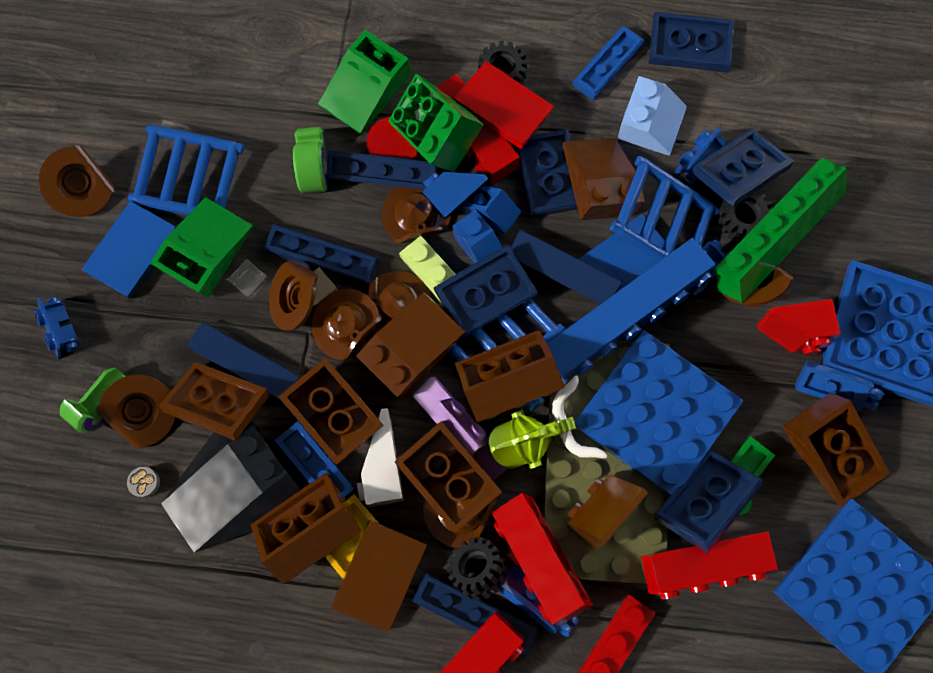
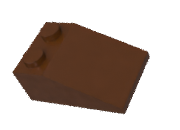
M616 138L563 142L562 145L580 221L618 217L636 171ZM642 189L632 215L645 202Z
M423 292L379 330L356 356L397 397H408L461 339L466 331Z
M326 358L321 360L278 396L336 465L340 464L384 426Z
M829 393L782 426L797 453L841 508L849 499H855L890 474L853 404L846 398Z
M442 421L395 461L396 465L454 533L458 532L502 493L501 489L474 456L466 450Z
M608 475L604 481L598 477L587 490L591 497L585 504L578 501L567 514L571 518L567 526L592 548L597 549L607 543L648 492L637 485L612 475Z

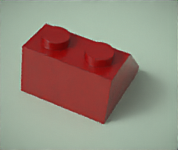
M832 299L772 307L757 323L758 330L791 353L803 352L804 356L821 353L822 348L830 346L832 344L831 341L841 334Z

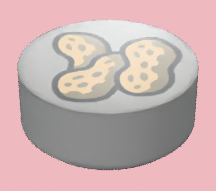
M148 467L134 469L127 479L128 490L133 495L141 498L154 495L160 486L159 475Z

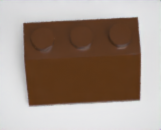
M540 330L455 363L465 395L477 422L484 419H492L499 413L512 408H520L532 400L542 396L553 395L556 391L565 388L555 359Z
M327 472L251 524L262 564L282 584L298 576L302 571L324 558L328 553L361 531L353 510Z

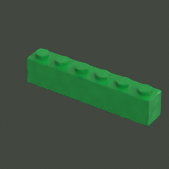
M821 158L715 267L718 291L743 303L847 192V168Z

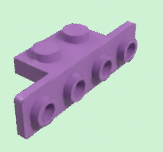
M435 376L430 377L414 393V398L437 424L442 421L493 481L508 469V467L499 464L494 459L490 451L489 437L483 428L475 423L463 405L454 399Z

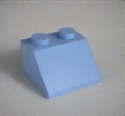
M639 76L622 120L617 139L670 156L687 106L666 84Z

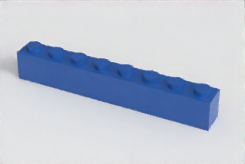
M693 237L547 343L555 359L564 386L569 383L568 380L578 373L581 376L589 371L594 365L592 362L600 356L606 358L618 348L616 344L623 339L631 340L642 330L640 327L646 322L654 323L660 319L666 312L664 309L672 303L675 306L682 303L689 296L688 292L696 286L702 288L712 280L716 264ZM542 396L520 407L523 412L528 409L534 411L545 402V399Z

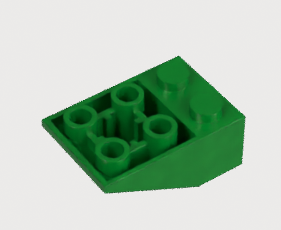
M364 30L347 50L318 105L359 134H362L411 76L409 58L367 30Z
M415 74L388 120L431 165L451 172H455L484 125L470 111L418 74Z
M205 197L166 237L150 264L209 298L254 226Z

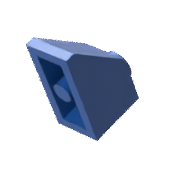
M435 171L423 182L426 188L422 192L442 215L446 217L488 178L485 174L443 172L439 176Z
M486 186L478 187L456 207L466 215L476 209L492 230L500 233H506L507 230L512 228L515 220L521 213V210L503 189Z
M476 209L453 225L454 239L474 263L503 248L492 228Z

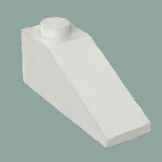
M388 408L381 409L378 419L384 426L373 434L361 472L362 482L357 483L360 501H365L369 508L405 501L400 470L395 463L398 458Z

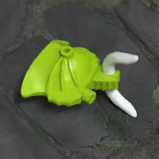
M574 376L564 386L565 388L557 392L552 408L554 422L544 425L535 418L525 416L523 410L511 414L513 418L511 421L498 425L492 431L489 437L490 451L499 464L511 469L527 463L530 469L541 466L540 459L547 451L551 437L560 435L565 447L579 457L607 458L604 451L596 447L581 446L575 441L571 432L576 429L573 417L566 418L564 413L565 400L575 391L579 381L578 376Z

